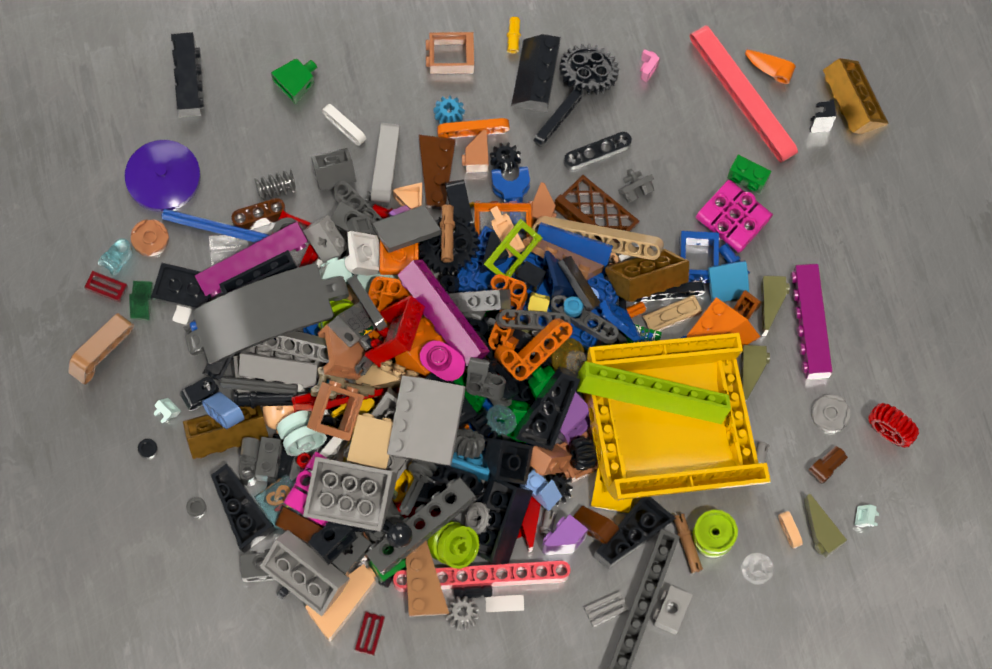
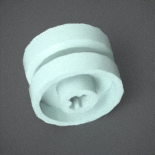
M302 410L295 412L278 423L276 429L281 440H284L283 445L287 455L299 456L301 453H310L325 443L327 439L325 434L307 428L312 411Z

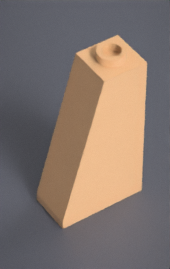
M363 564L347 576L350 578L349 582L323 616L319 615L308 605L305 606L306 611L329 642L334 639L375 586L376 581L374 578L376 574L371 567L366 568Z

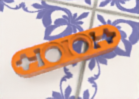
M506 118L443 123L437 126L438 137L443 138L478 136L483 130H487V135L506 133L510 130L509 120Z

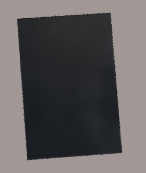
M161 263L151 299L195 310L203 303L210 302L211 295L205 296L195 278V275L200 273V271Z

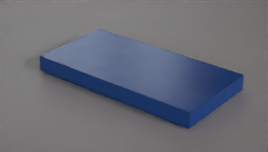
M542 222L539 224L537 233L541 235L542 240L604 265L603 271L596 275L604 279L605 267L608 266L613 249L612 245Z

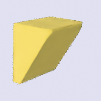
M532 292L528 310L547 312L550 297Z

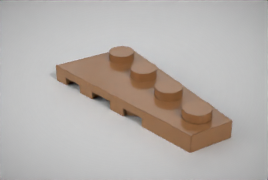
M532 236L523 239L525 248L534 239ZM545 240L538 242L531 251L544 258L545 251H550L559 261L571 256L586 280L600 274L604 268L602 264Z
M425 541L406 557L409 617L449 615L427 541Z

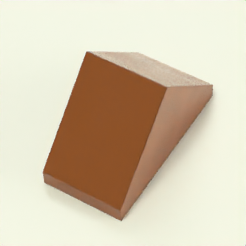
M745 290L733 309L749 321L762 305V302Z

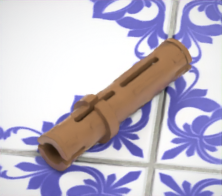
M443 205L441 207L442 221L440 222L442 231L441 261L452 262L453 228H455L453 219L454 206Z
M684 513L680 514V516L676 515L674 516L676 517L674 523L678 531L677 535L680 536L679 539L681 540L691 574L696 573V571L700 572L703 568L691 536L693 534L692 530H689Z

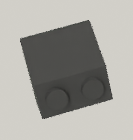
M348 148L311 156L320 190H331L341 181L347 182L350 185L352 182H357Z

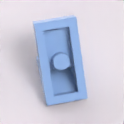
M533 469L528 474L527 485L522 486L533 490L532 496L549 511L562 496L553 480L548 482Z

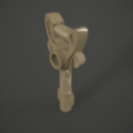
M318 367L319 381L317 385L312 387L310 392L311 396L317 397L321 383H326L327 379L342 384L341 388L344 389L347 386L359 389L358 393L367 397L368 395H374L376 388L364 383L363 385L345 383V378L325 375L323 367ZM331 391L329 398L334 399L342 393Z

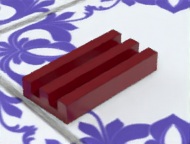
M92 271L84 288L120 303L128 285ZM94 277L121 287V289L113 288L93 279ZM91 284L96 285V286H98V287H101V288H103V289H106V290H108V291H111V292H113V293H116V294H118V295L116 296V295L111 294V293H109V292H106V291H104V290H101V289H98V288H96V287H93V286H91Z
M365 612L355 647L356 652L371 656L375 655L385 616ZM371 618L372 620L365 641V645L362 649L360 647L367 626L368 619ZM376 620H379V625L377 628L373 646L370 651L368 650V647L375 626Z

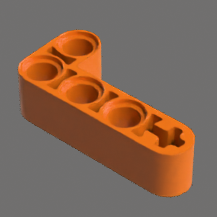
M502 274L495 275L491 280L492 290L510 289L511 306L516 307V310H523L528 295L525 283ZM498 283L505 284L501 289L495 287ZM516 289L523 290V293L520 295H516L513 292ZM505 314V316H503L502 319L508 322L510 320H514L515 317L506 318ZM495 322L489 337V347L495 352L499 346L506 344L507 340L512 337L515 329L502 330ZM499 336H500V337H501V339H500L501 345H498L497 347H495L494 344H498V342H499Z
M379 276L372 280L368 295L380 312L391 306L393 299L401 301L410 296L411 293L402 286L400 280ZM376 326L375 330L369 335L372 340L380 337V334L376 331Z
M556 318L518 354L508 346L502 345L495 350V358L511 376L520 381L525 380L571 336L572 326L568 322ZM549 338V344L544 346V341ZM509 352V357L503 360V355ZM535 352V357L530 360V355ZM521 366L520 372L515 374L516 368Z

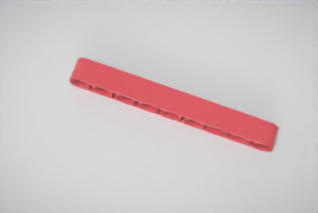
M705 25L691 33L690 40L777 160L782 163L796 155L798 149L793 140L712 30Z
M565 561L467 566L461 569L452 567L435 568L437 576L445 575L448 578L445 583H440L442 590L470 586L484 587L490 585L494 587L565 582L569 578L571 571L570 565ZM557 568H564L567 573L560 576L556 573ZM544 569L547 575L540 577L536 574V571ZM406 570L398 571L393 578L394 587L399 592H407V584L399 585L397 583L400 577L407 578ZM519 570H524L527 573V576L525 578H519L516 575V572ZM499 571H504L507 577L499 579L496 574ZM484 572L487 575V579L481 581L476 576L478 573ZM462 573L468 578L466 581L460 582L456 578L457 575Z

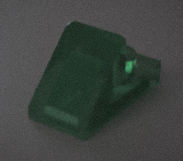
M133 281L132 294H129L130 319L150 320L153 282Z

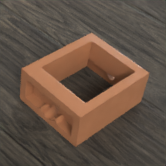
M473 32L429 33V39H426V51H430V56H426V67H430V74L474 73ZM466 44V63H434V45Z
M331 380L329 384L322 382L307 428L350 441L364 395L358 393L359 389L350 386L344 389L341 388L342 384ZM331 391L350 396L339 429L321 423Z

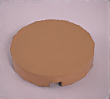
M142 220L132 229V246L141 255H158L168 245V231L164 224L158 220Z

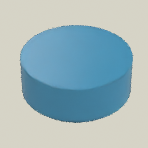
M578 297L567 298L563 307L565 314L570 317L579 316L583 311L582 301Z

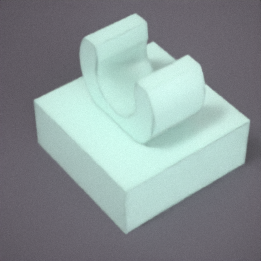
M169 398L158 400L154 405L157 408L154 415L158 416L161 413L164 415V418L161 420L162 423L169 421L170 418L177 417L181 412Z
M871 504L858 506L855 525L858 527L877 526L878 523L874 522L875 516H879L876 506Z

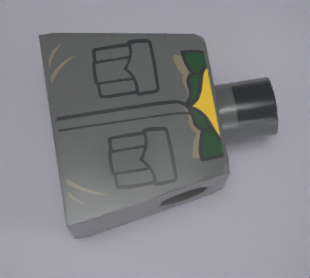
M361 302L342 312L328 324L332 331L348 347H352L357 343H360L365 351L372 347V339L369 335L375 330V325Z

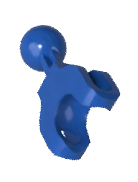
M520 167L519 177L513 181L505 180L500 169H493L491 173L493 193L501 198L503 203H509V201L523 203V196L530 189L528 167ZM509 212L514 226L520 219L526 223V219L521 216V212ZM523 228L518 232L520 238L526 236V231Z

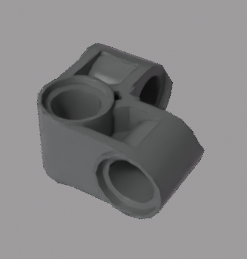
M471 357L467 370V392L492 400L501 399L504 395L506 380L500 375L488 372L490 364L488 360Z
M251 437L243 438L240 452L239 476L245 486H253L257 482L255 470L260 441ZM247 472L253 473L250 478L244 477V474Z

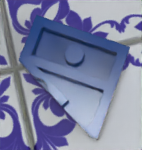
M606 300L599 304L603 311L602 316L607 321H610L634 342L642 338L627 310Z

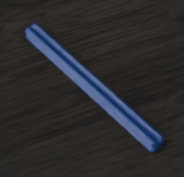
M164 209L162 212L163 220L255 243L269 236L265 233Z

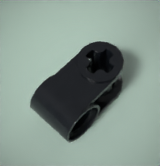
M205 377L193 385L184 388L180 392V396L188 410L192 411L203 405V400L218 393L219 387L212 378ZM208 385H210V388H211V390H209V391L207 390V387H206V386H208Z
M484 407L483 411L478 413L471 424L479 434L483 435L486 443L491 432H495L492 439L502 440V433L497 427L494 418L489 410Z

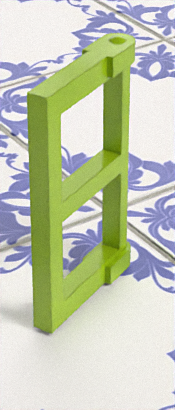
M520 219L484 265L496 275L502 274L511 277L543 238ZM521 228L534 238L522 254L509 244ZM505 248L518 258L506 274L493 265Z

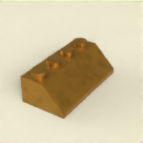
M839 58L823 69L825 80L831 86L833 97L838 101L840 111L845 116L848 128L853 133L864 134L889 124L859 61Z
M663 249L660 256L655 260L637 257L605 267V272L616 294L628 302H634L636 299L649 297L651 294L664 292L666 289L679 287L681 284L689 282V261L667 249Z
M257 406L255 409L239 407L244 415V420L229 429H225L208 414L183 421L192 458H204L212 453H221L229 448L241 447L242 440L246 437L255 438L261 441V437H269L260 406Z

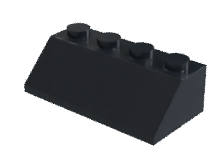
M541 34L523 40L511 103L512 107L548 112L561 37Z
M490 476L481 502L490 509L489 515L491 518L488 521L490 525L486 527V532L477 534L479 537L477 556L494 564L509 563L533 490L520 484L495 480Z

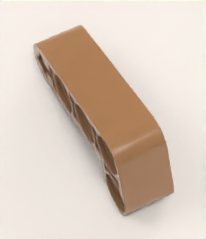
M115 314L72 355L69 362V374L82 384H87L93 378L96 366L132 332L134 324L121 314Z

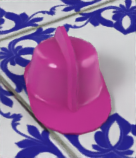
M431 341L422 347L420 352L422 365L439 378L446 381H454L463 374L465 370L463 356L449 345L441 341Z

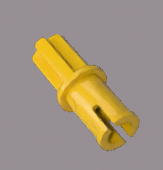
M510 17L507 52L511 54L519 52V38L521 37L519 33V17Z

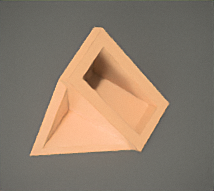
M422 182L394 189L393 198L401 206L407 205L410 209L422 206Z

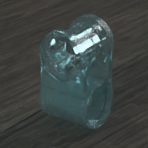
M125 238L116 240L109 250L100 257L98 265L108 269L112 276L117 275L133 256L134 251L130 242ZM128 247L125 252H119L120 248Z

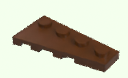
M419 134L427 208L442 210L441 207L447 203L445 183L450 182L456 139Z

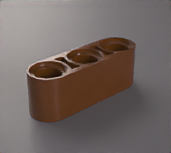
M274 198L238 209L231 216L233 226L251 230L277 222L282 211L286 212L285 204L281 199ZM276 207L281 208L279 212L272 211ZM263 213V216L255 217V214ZM240 218L245 219V221L242 223L236 222Z
M581 506L573 515L577 521L588 529V536L604 544H607L619 530V527L611 519L585 506Z
M283 507L275 522L276 526L285 531L289 530L296 537L307 543L315 533L323 528L286 507Z

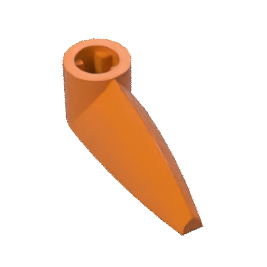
M746 50L745 55L757 68L774 77L779 83L789 84L796 68L794 63L765 53Z

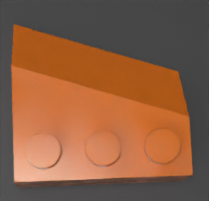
M716 297L687 334V337L739 333L743 348V345H748L759 339L760 335L748 319Z
M426 317L420 320L411 351H406L395 357L396 364L425 376L432 372L427 370L421 363L420 352L422 347L431 341H441L446 344L442 335L435 331L431 320Z

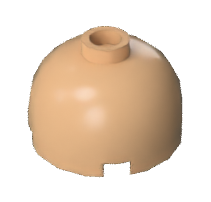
M262 406V415L266 426L276 430V433H278L276 429L278 423L294 413L293 406Z

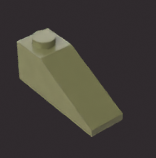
M763 276L762 336L767 335L786 295L789 294L790 285L786 283V276Z
M743 345V352L741 353V383L745 402L763 373L766 364L770 362V353H767V346Z
M808 494L804 499L813 543L815 544L814 548L820 555L823 554L826 558L844 545L847 539L813 496Z

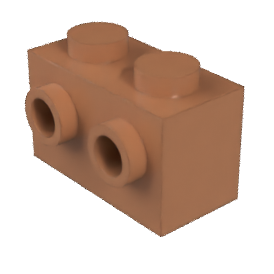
M557 444L554 445L552 451L534 446L530 466L535 469L534 471L542 476L563 473L569 468L572 455Z

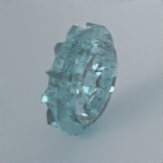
M495 405L488 410L486 418L487 425H490L491 431H496L498 435H507L515 429L516 417L508 407ZM498 418H500V420H506L503 424L501 422H496Z

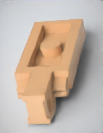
M496 206L490 209L495 218L491 222L498 238L502 242L514 225L509 215L506 213L502 215ZM517 233L509 244L520 253L526 248ZM507 250L509 258L514 256L509 250Z

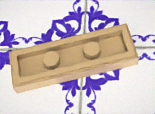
M692 295L644 315L643 321L647 328L661 331L701 314L702 309L695 295Z

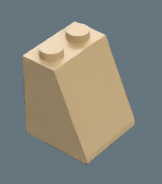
M368 413L358 414L347 463L387 470L390 458L387 452L394 420L389 418L376 419L374 415Z

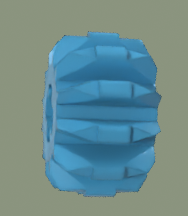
M451 95L448 96V99L442 96L441 102L437 101L436 107L433 108L435 120H440L439 124L462 122V116L465 115V110L462 109L464 107L463 102H459L458 97L452 100Z

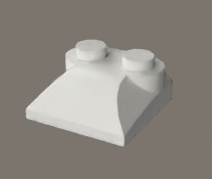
M349 231V256L345 258L346 269L353 274L370 276L380 274V244L378 236Z

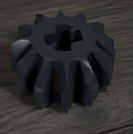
M509 142L506 146L500 143L499 148L494 146L493 152L490 153V164L495 165L494 169H501L502 174H504L505 170L510 174L512 169H518L517 164L521 163L519 158L521 152L516 151V145L510 147Z
M579 437L571 441L569 449L572 455L570 460L572 466L581 471L595 467L597 459L593 441L589 437Z
M557 473L553 474V478L550 475H546L548 482L553 480L556 486H558L562 496L559 500L565 504L566 498H571L572 495L570 491L573 490V486L569 485L571 480H564L565 474H561L560 478L557 477Z

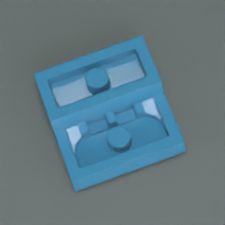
M745 260L708 267L711 302L716 297L722 302L736 300L741 297L745 290L749 292L748 271Z

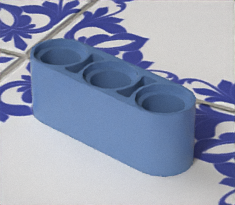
M221 392L202 401L207 414L225 429H229L244 420L241 409Z

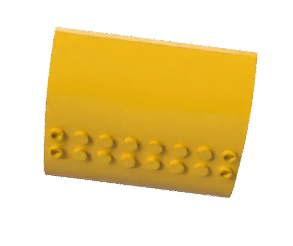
M739 333L589 347L587 362L728 394L730 398L731 410L722 424L587 394L588 412L599 469L609 494L615 500L771 482L767 463H758L737 364V358L743 352Z

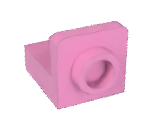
M644 49L641 60L644 61L640 69L642 72L641 80L648 82L658 68L660 58L656 53Z

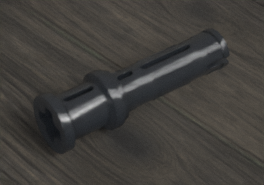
M235 391L234 403L238 407H251L252 409L257 408V406H293L292 397L294 393L257 394L255 391H251V393Z

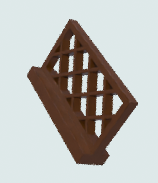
M584 175L562 195L560 194L554 202L555 210L570 221L599 226L595 223V219H605L606 226L602 227L629 232L640 222ZM582 182L589 187V191H579V185ZM568 195H576L577 202H570L566 197ZM580 195H589L590 202H580ZM593 195L601 196L603 202H593ZM581 207H591V214H584L581 211ZM594 207H604V214H595ZM607 207H614L617 210V214H608ZM608 219H618L619 226H609ZM621 219H629L632 224L630 226H622ZM594 235L596 239L602 240L599 236ZM613 239L615 243H620L617 239Z

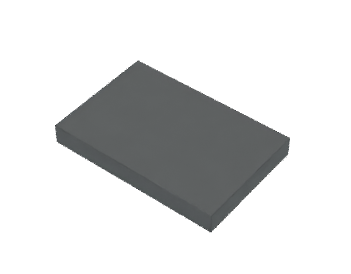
M425 205L372 223V228L389 253L441 235L440 227Z

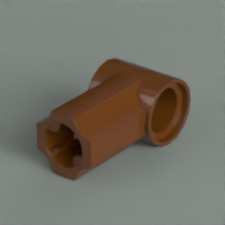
M835 446L826 456L817 460L808 471L823 484L848 457L843 449Z

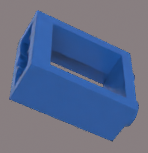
M681 231L679 237L680 257L686 259V245L713 246V266L719 265V233ZM689 269V282L702 281L703 283L710 284L708 270Z

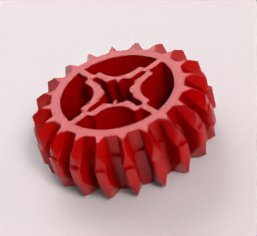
M878 403L870 412L868 419L872 428L892 444L906 448L910 447L917 439L919 429L916 423L895 406L892 407L890 404Z

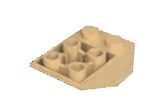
M392 360L382 362L381 368L373 363L367 373L355 381L359 385L364 383L370 384L374 388L395 389L400 388L402 376L422 377L418 376V372L405 370V367L392 364Z

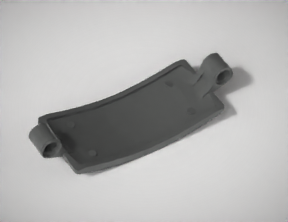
M317 264L292 269L251 283L216 298L193 311L198 329L185 336L190 354L195 356L206 353L209 364L218 363L270 339L334 318L330 301L343 300L350 295L343 276L323 280Z

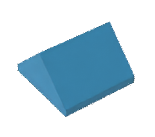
M486 448L482 450L479 457H474L473 459L469 457L464 458V456H458V453H454L451 467L472 473L485 481H488L491 474L484 458Z

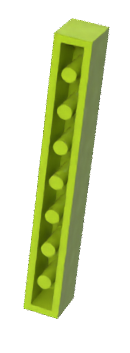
M586 361L578 372L580 377L577 387L578 392L722 424L731 410L728 394Z

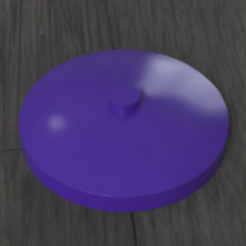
M156 140L141 146L132 154L125 168V183L131 197L140 206L156 212H163L164 209L176 210L187 204L196 194L201 179L200 167L195 155L183 144L171 140Z

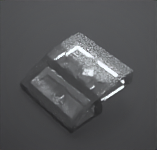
M223 234L209 235L211 266L247 248L248 241Z

